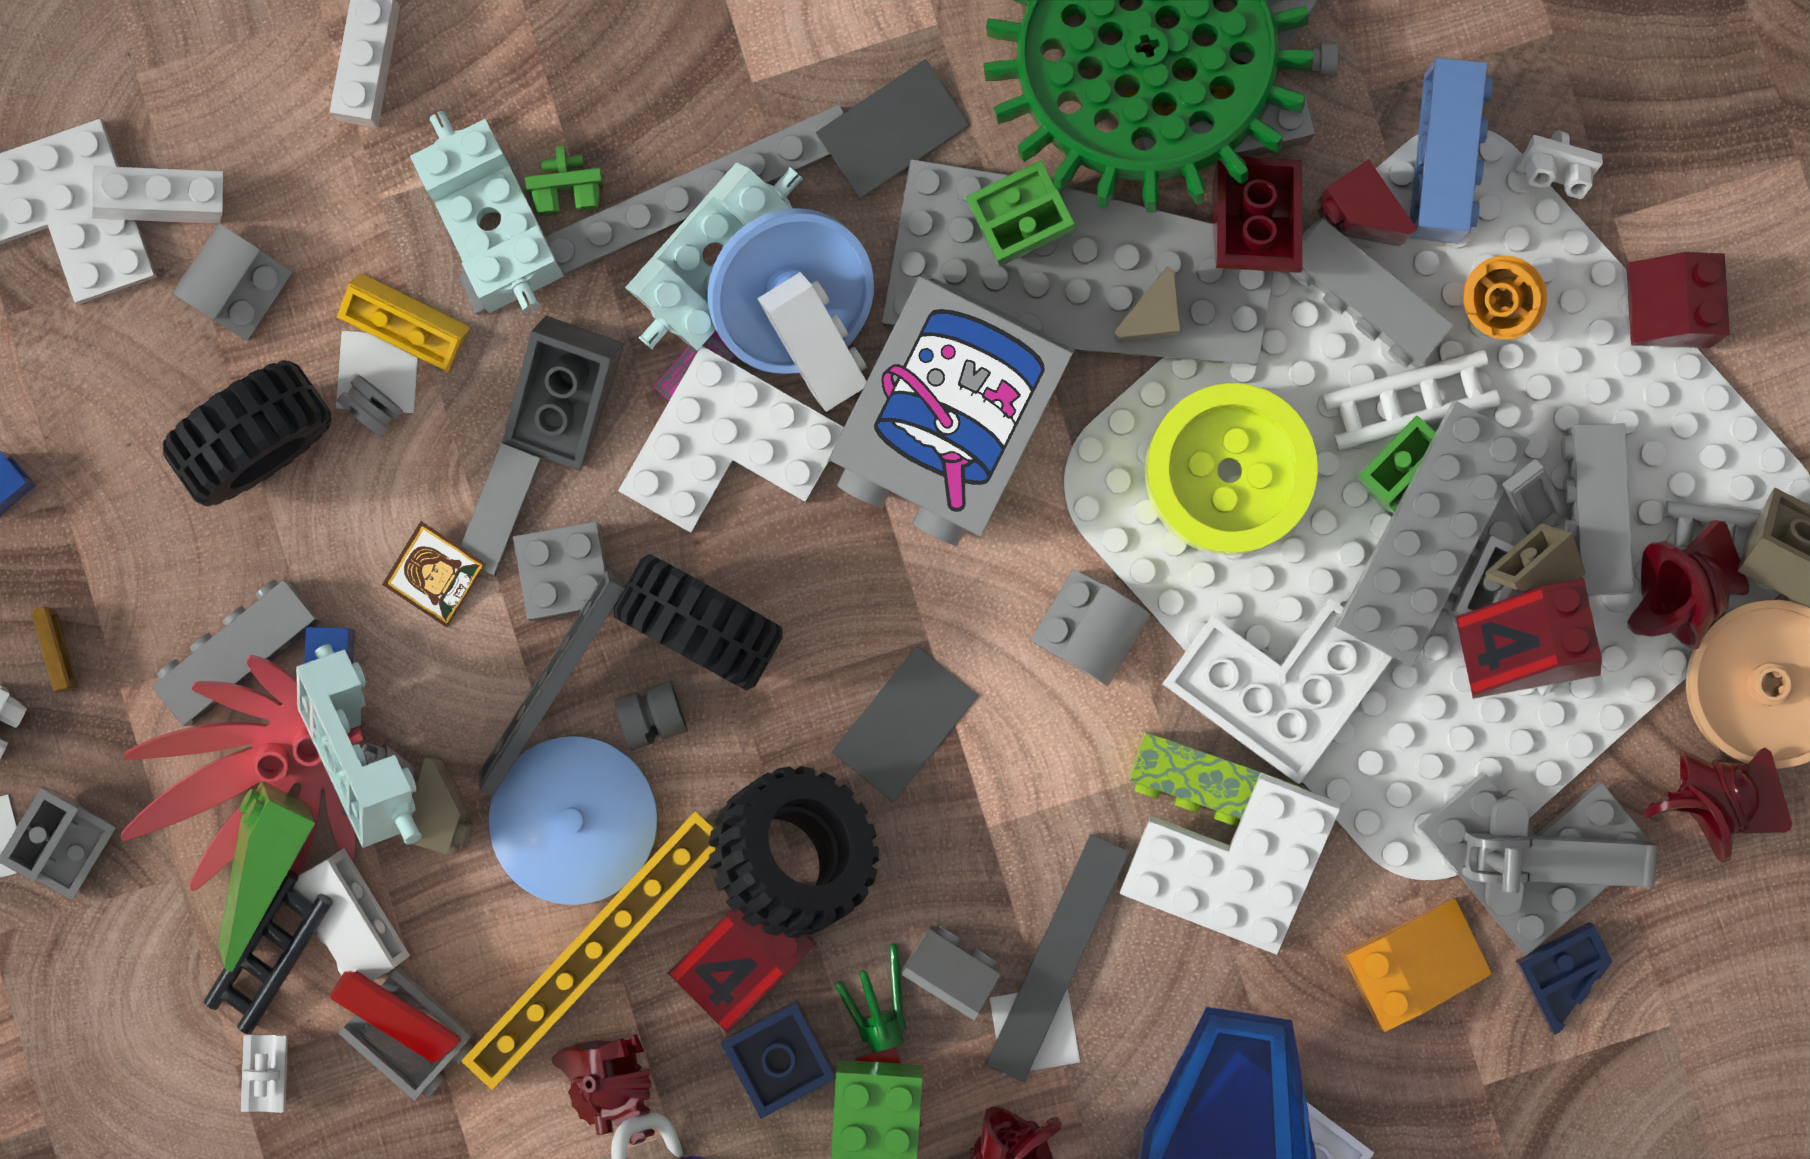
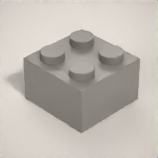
M590 522L513 536L527 620L533 622L580 613L608 569L600 524Z

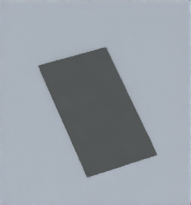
M925 59L818 130L816 134L860 199L908 167L911 159H920L969 126V124Z
M916 646L833 749L832 753L894 802L976 700L978 695Z

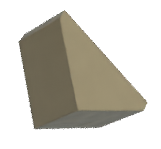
M1168 266L1113 332V337L1120 343L1180 336L1174 271Z

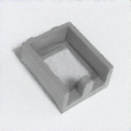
M399 965L381 986L459 1035L458 1038L460 1040L458 1044L439 1061L433 1063L357 1015H354L338 1034L415 1101L421 1093L429 1097L445 1080L440 1072L450 1061L457 1066L471 1051L473 1046L468 1040L475 1032L465 1026Z

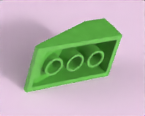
M263 781L260 782L256 791L250 789L247 792L239 810L243 815L240 820L217 944L224 969L230 972L234 970L315 825L306 802Z

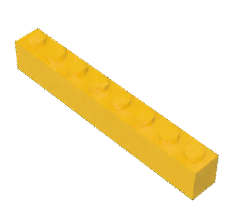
M698 810L695 811L461 1062L491 1090L496 1088L709 861V854L715 851V847L709 844L710 833L716 827Z

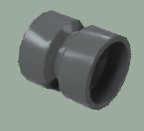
M671 681L648 688L646 696L642 697L635 692L614 700L618 718L631 751L653 744L657 735L668 739L688 732L684 715Z

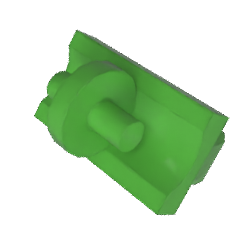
M565 145L556 146L557 158L541 160L543 172L558 170L559 173L525 177L526 190L532 196L539 216L561 213L558 192L574 191L577 211L599 209L600 187H605L601 169L569 171L571 168L584 167L583 155L567 156Z

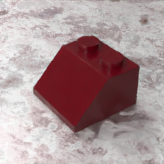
M1369 159L1327 187L1317 200L1321 206L1317 209L1320 218L1326 220L1347 237L1400 246L1417 230Z
M1682 252L1629 262L1626 265L1631 346L1711 348L1730 335L1725 253Z

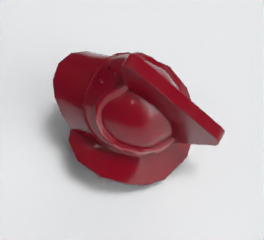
M1713 520L1685 550L1678 549L1668 541L1652 542L1645 548L1641 564V595L1643 600L1627 621L1629 630L1636 635L1651 637L1671 632L1685 646L1691 649H1699L1712 621L1718 620L1724 610L1728 609L1729 593L1748 594L1750 586L1746 575L1738 572L1740 558L1725 521Z
M1766 747L1759 750L1748 765L1736 762L1729 763V760L1721 762L1716 759L1710 763L1681 749L1679 789L1677 792H1668L1667 796L1669 799L1667 801L1655 804L1652 802L1643 811L1645 819L1670 811L1690 813L1706 836L1716 858L1722 863L1731 860L1735 834L1785 833L1792 828V821L1772 752Z
M993 1106L986 1109L982 1134L978 1137L974 1148H971L972 1151L969 1159H1053L1047 1140L1061 1130L1062 1123L1059 1117H1052L1040 1128L1034 1121H1026L1004 1108Z

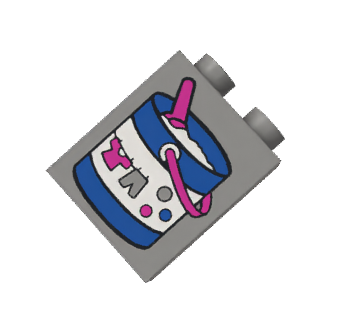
M927 274L919 276L828 459L845 468L837 486L848 494L880 508L883 507L890 491L919 505L920 508L912 524L925 533L948 544L957 546L965 530L981 537L1076 349Z

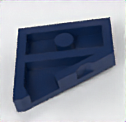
M1588 922L1529 953L1527 956L1516 960V963L1550 1031L1555 1035L1561 1032L1565 1026L1563 1024L1564 1020L1577 1003L1581 1005L1590 993L1593 982L1602 977L1612 963V960L1595 926Z

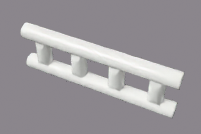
M1478 350L1322 395L1326 411L1339 408L1346 432L1334 435L1337 450L1341 451L1398 435L1416 415L1427 425L1442 422L1452 402L1442 403L1436 380L1460 373L1467 395L1466 398L1456 401L1477 412L1499 406L1500 398L1497 390L1494 389L1483 393L1476 368L1489 364L1485 350ZM1420 385L1427 409L1402 415L1396 391ZM1380 396L1386 420L1362 427L1355 403Z

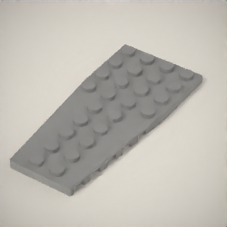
M910 160L882 320L883 325L895 326L918 277L927 274L1076 350H1081V352L1119 353L1139 357L1140 355L1155 356L1176 360L1192 359L1213 363L1229 362L1250 364V366L1258 364L1274 271L1216 268L1213 224L1159 210L1147 213L1146 207L1112 199L1108 207L1104 208L1098 206V195L1065 187L1062 191L1057 190L1075 223L1076 230L999 267L965 196L1009 175ZM1168 266L1174 271L1180 336L1120 343L1113 337V332Z

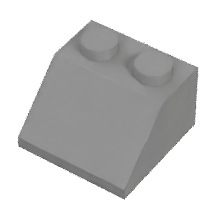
M941 925L937 931L928 927L902 968L901 975L967 1017L975 1020L1001 975L999 971L994 969L997 961L977 948L970 954L959 947L958 944L961 938Z

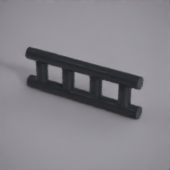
M290 869L234 970L230 972L223 968L204 999V1004L210 1009L217 1010L221 1003L225 1001L240 1012L243 1017L237 1027L245 1034H252L333 904L332 899L327 895L319 894L314 903H312L295 891L293 887L298 881L299 876ZM283 903L304 918L293 936L273 922ZM263 936L283 950L273 968L252 954ZM243 968L263 982L253 1001L232 986Z

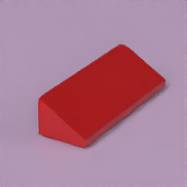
M356 970L344 971L330 994V998L430 1062L435 1063L439 1061L460 1040L458 1038L459 1035Z

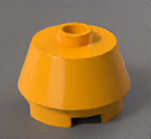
M1496 256L1483 261L1471 272L1464 287L1463 301L1468 318L1478 330L1496 339L1509 340L1528 334L1539 324L1547 306V291L1541 275L1531 264L1513 256Z

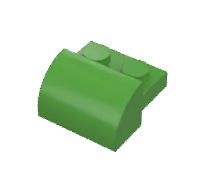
M1042 160L965 196L999 267L1076 230L1075 223L1061 195L1054 187Z
M1417 415L1358 475L1364 488L1389 514H1394L1436 433Z

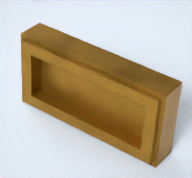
M44 606L31 610L53 691L66 692L76 689L78 683L56 609Z

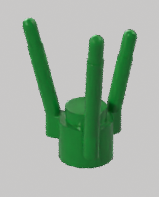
M895 943L890 945L894 1017L891 1016L890 1010L880 1011L867 971L862 970L859 974L871 1011V1015L866 1017L867 1024L844 984L840 981L835 984L842 1001L859 1029L862 1042L868 1041L872 1052L887 1050L902 1044L904 1041L901 1031L907 1029L902 1009L898 946Z

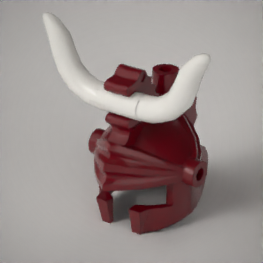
M637 1034L632 1035L628 1040L621 1038L615 1041L596 1040L576 1044L562 1049L552 1057L551 1060L554 1066L561 1069L570 1079L571 1087L568 1093L571 1097L572 1107L578 1112L579 1118L587 1121L589 1125L595 1124L597 1135L614 1132L612 1120L615 1122V1126L618 1127L612 1140L611 1159H626L628 1142L630 1145L644 1142L647 1137L655 1134L653 1128L660 1132L667 1148L679 1158L684 1156L672 1122L663 1114L650 1112L649 1107L644 1105V1100L650 1098L649 1089L652 1083L649 1075L651 1072L649 1068H642L637 1063L636 1053L644 1052Z

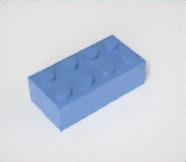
M1436 57L1424 73L1409 217L1417 230L1410 239L1457 244L1470 233L1471 227L1477 226L1480 204L1473 201L1476 185H1481L1484 171V160H1479L1477 157L1480 143H1485L1488 132V118L1482 117L1484 102H1489L1493 84V77L1486 75L1487 63Z

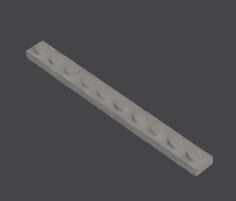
M840 104L545 236L563 275L566 276L682 224L736 162L751 169L765 183L771 184L780 180L789 167L798 172L831 157L816 132L844 114ZM467 273L460 274L459 278L475 313L479 315L486 312L487 310L479 300Z

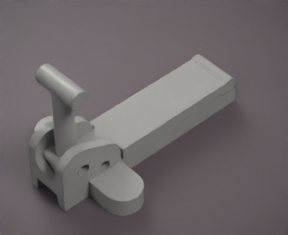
M1502 797L1493 805L1490 833L1465 832L1464 841L1467 842L1466 866H1462V875L1473 881L1486 883V904L1490 910L1500 916H1512L1517 913L1523 901L1524 883L1528 881L1649 888L1654 887L1657 844L1650 841L1528 835V808L1522 801L1514 797Z

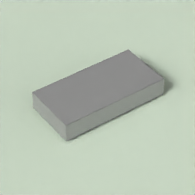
M1534 459L1502 484L1527 535L1541 523L1553 526L1565 517L1566 513L1544 466L1537 459Z

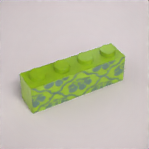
M1145 732L1142 736L1128 781L1137 783L1134 789L1135 792L1158 799L1160 792L1176 797L1175 806L1198 813L1200 806L1216 811L1215 820L1238 827L1258 777L1262 772ZM1290 783V784L1295 785V786H1297V787H1300V788H1302V789H1305V790L1307 789V788H1305V787H1302V786H1299V785Z

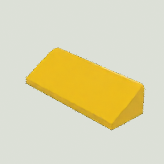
M359 273L349 282L337 314V318L447 373L451 370L470 331L468 325L362 273Z

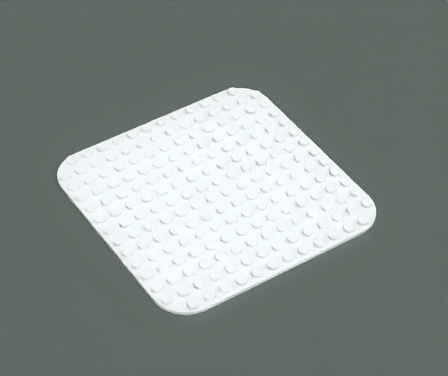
M1489 130L1485 143H1480L1477 157L1479 160H1484L1481 185H1476L1473 201L1480 204L1478 223L1476 227H1471L1470 233L1457 244L1409 238L1402 245L1395 246L1345 237L1454 325L1419 367L1478 350H1485L1489 364L1476 368L1483 393L1496 389L1500 398V405L1478 412L1530 440L1513 475L1534 459H1537L1544 466L1566 513L1565 517L1552 527L1565 531L1566 520H1571L1570 503H1565L1563 497L1564 478H1569V463L1562 459V436H1567V429L1574 425L1625 423L1633 593L1588 596L1602 657L1601 676L1573 680L1543 697L1540 695L1537 687L1472 699L1456 617L1442 610L1412 667L1395 658L1391 659L1302 780V783L1310 792L1340 803V810L1336 821L1374 862L1394 874L1416 880H1440L1457 875L1418 826L1481 772L1487 774L1505 797L1510 796L1522 801L1528 808L1530 818L1686 678L1687 667L1693 649L1682 644L1671 632L1653 637L1636 635L1628 629L1627 625L1630 615L1643 600L1641 595L1643 551L1652 542L1668 541L1671 544H1675L1678 519L1664 517L1666 501L1761 513L1770 493L1774 488H1777L1810 505V475L1808 471L1698 348L1631 346L1627 270L1551 185L1544 188L1529 185L1527 174L1515 171V160L1522 153L1505 138ZM1418 135L1404 143L1376 168L1408 217H1410ZM1321 218L1302 234V243L1322 220ZM1496 256L1520 258L1531 264L1541 275L1545 283L1547 306L1544 316L1531 332L1522 337L1509 340L1490 337L1478 330L1468 318L1463 301L1466 281L1471 272L1480 263ZM1274 271L1260 357L1256 366L1229 362L1213 363L1192 359L1176 360L1163 357L1083 429L1073 444L1067 458L1064 472V495L1068 512L1076 528L1185 652L1209 619L1214 616L1277 664L1281 665L1329 599H1333L1342 607H1345L1393 513L1389 514L1361 484L1358 475L1397 435L1338 451L1334 435L1346 432L1339 408L1326 411L1322 395L1415 369V367L1410 364L1406 368L1395 361L1388 354L1390 347L1378 337L1375 341L1367 338L1355 327V324L1358 322L1346 311L1343 314H1339L1331 309L1323 301L1322 298L1325 294L1313 284L1309 288L1305 287L1290 272ZM1460 373L1436 380L1443 404L1467 397ZM1225 383H1240L1260 387L1287 402L1306 424L1314 441L1318 461V475L1314 495L1300 521L1287 534L1272 544L1257 551L1240 555H1222L1198 550L1178 539L1158 518L1150 502L1145 482V464L1149 444L1158 425L1168 412L1190 394L1205 387ZM1420 385L1396 391L1402 415L1427 409ZM1380 396L1355 403L1362 427L1386 420ZM1441 422L1429 426L1436 432ZM1231 459L1221 461L1218 465L1219 477L1227 483L1237 481L1241 475L1240 464ZM1504 490L1482 533L1493 535L1516 546L1527 534L1524 532ZM1694 521L1692 541L1710 523ZM1736 527L1734 545L1737 552L1743 553L1744 546L1753 529ZM1746 576L1750 586L1748 594L1729 593V607L1722 614L1750 602L1774 600L1780 592L1762 583H1756ZM1512 589L1508 598L1524 593L1525 591Z

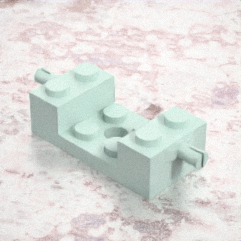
M445 111L437 112L444 127L441 126L435 114L429 120L439 139L433 145L411 155V160L426 191L434 201L463 261L462 265L487 312L491 313L518 300L523 313H529L531 309L525 297L527 296L534 310L537 309L540 304L537 302L533 292L564 277L486 119L463 130L454 131ZM491 212L501 215V222L496 229L485 231L480 228V221L484 215Z
M736 162L625 287L651 311L652 316L655 318V321L639 336V339L650 349H653L660 339L670 331L698 351L714 333L715 328L708 308V285L714 264L707 265L704 262V248L710 243L717 242L723 249L735 233L754 219L777 210L792 209L786 197L803 180L796 171L789 167L788 171L773 186L761 180L751 169Z
M323 645L315 651L318 659L296 666L298 711L362 848L398 834L402 835L405 844H413L422 837L412 817L413 812L416 811L412 793L416 792L414 778L407 767L401 768L395 755L367 765L360 745L355 744L352 746L347 734L350 733V729L361 725V708L366 707L365 698L361 690L362 687L366 686L365 677L358 662L351 663L345 649L334 653L332 645Z

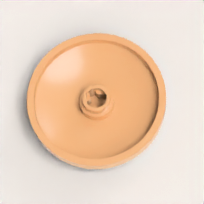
M1761 600L1740 605L1722 614L1718 620H1715L1707 630L1699 649H1693L1686 674V693L1689 708L1695 723L1705 738L1727 757L1748 765L1756 753L1766 747L1772 752L1776 769L1790 768L1810 761L1809 607L1785 600Z

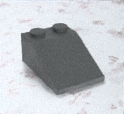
M545 316L531 331L502 443L580 471L583 468L613 385L624 343Z

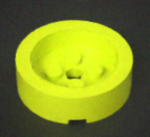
M1225 383L1205 387L1177 403L1154 432L1149 444L1145 464L1147 493L1154 511L1165 527L1178 539L1193 548L1222 555H1240L1254 552L1272 544L1287 534L1300 521L1309 507L1316 488L1318 461L1314 441L1299 414L1277 395L1260 387L1240 383ZM1231 459L1240 464L1241 475L1237 481L1227 483L1219 477L1218 465L1223 460Z

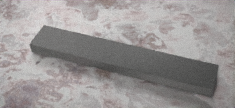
M610 568L609 570L607 569L479 770V786L483 792L491 796L495 794L625 590L622 574Z
M1089 835L988 1057L987 1066L1025 1082L1129 851L1097 836Z

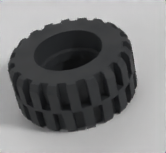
M282 360L277 364L271 363L263 369H257L241 380L238 379L230 384L229 387L221 392H217L204 404L191 411L189 416L182 419L176 425V428L167 434L166 439L163 441V455L195 502L206 507L218 505L224 500H230L238 494L255 487L256 484L268 479L275 472L294 461L293 459L308 450L314 442H317L323 436L322 433L329 429L331 411L301 367L291 361Z
M651 554L640 559L625 586V590L614 606V618L746 691L757 685L783 638L782 627Z
M790 766L778 768L772 773L767 772L737 792L727 801V805L719 811L715 818L717 827L711 831L709 839L710 846L715 847V851L709 854L710 868L717 869L718 877L714 879L719 891L724 889L730 899L726 903L733 912L738 909L745 914L742 918L743 921L752 927L762 924L764 933L777 936L784 932L787 938L801 937L806 933L812 935L854 911V907L861 904L868 896V887L874 884L877 875V869L872 867V865L879 861V847L873 846V839L877 837L874 824H868L865 818L868 811L863 803L857 804L852 798L854 792L845 784L841 787L836 785L835 777L825 772L815 776L813 768L803 766L796 770ZM772 819H781L793 823L811 839L819 858V876L815 886L805 885L791 879L775 862L768 840L769 826Z

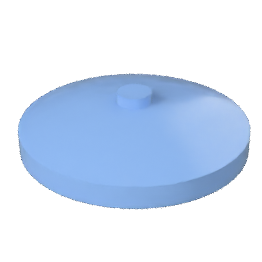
M792 208L777 210L760 216L746 224L730 238L721 250L709 279L708 308L712 323L719 337L743 362L754 368L771 373H799L757 299L799 272L810 283L817 280L830 300L829 303L824 305L829 316L836 314L849 334L843 338L846 346L848 347L858 336L872 306L874 275L869 257L860 241L846 226L835 218L810 209Z
M559 737L544 741L526 750L517 757L492 796L489 810V832L496 857L506 873L515 883L530 894L549 902L564 905L596 902L623 889L648 861L658 830V811L655 796L648 779L640 767L628 755L613 745L588 737Z

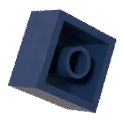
M798 1000L724 1038L721 1042L760 1119L836 1079V1071Z

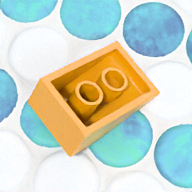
M1456 898L1341 952L1377 1028L1383 1032L1429 1011L1492 975Z

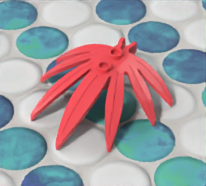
M249 655L247 657V664L259 683L281 703L251 688L226 682L197 681L192 684V690L234 710L269 720L268 724L226 722L194 726L158 736L127 750L124 754L125 760L200 754L248 744L252 745L205 765L170 787L127 825L121 833L122 841L157 831L202 813L237 796L261 781L286 793H289L295 783H299L301 787L296 798L307 803L315 825L290 870L299 875L306 864L316 833L321 789L325 790L327 815L339 850L345 848L351 860H354L355 831L348 816L341 814L344 807L298 711L297 680L286 670L267 659ZM360 726L350 730V733L347 734L351 744L363 740V731ZM240 806L219 830L200 860L190 881V889L192 891L199 889L234 858L240 820L243 815L239 811Z

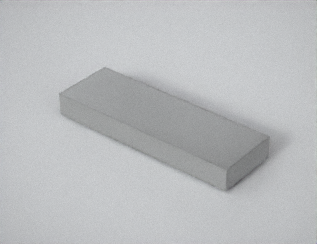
M503 443L499 447L461 543L462 548L486 563L482 571L495 576L541 462V458Z

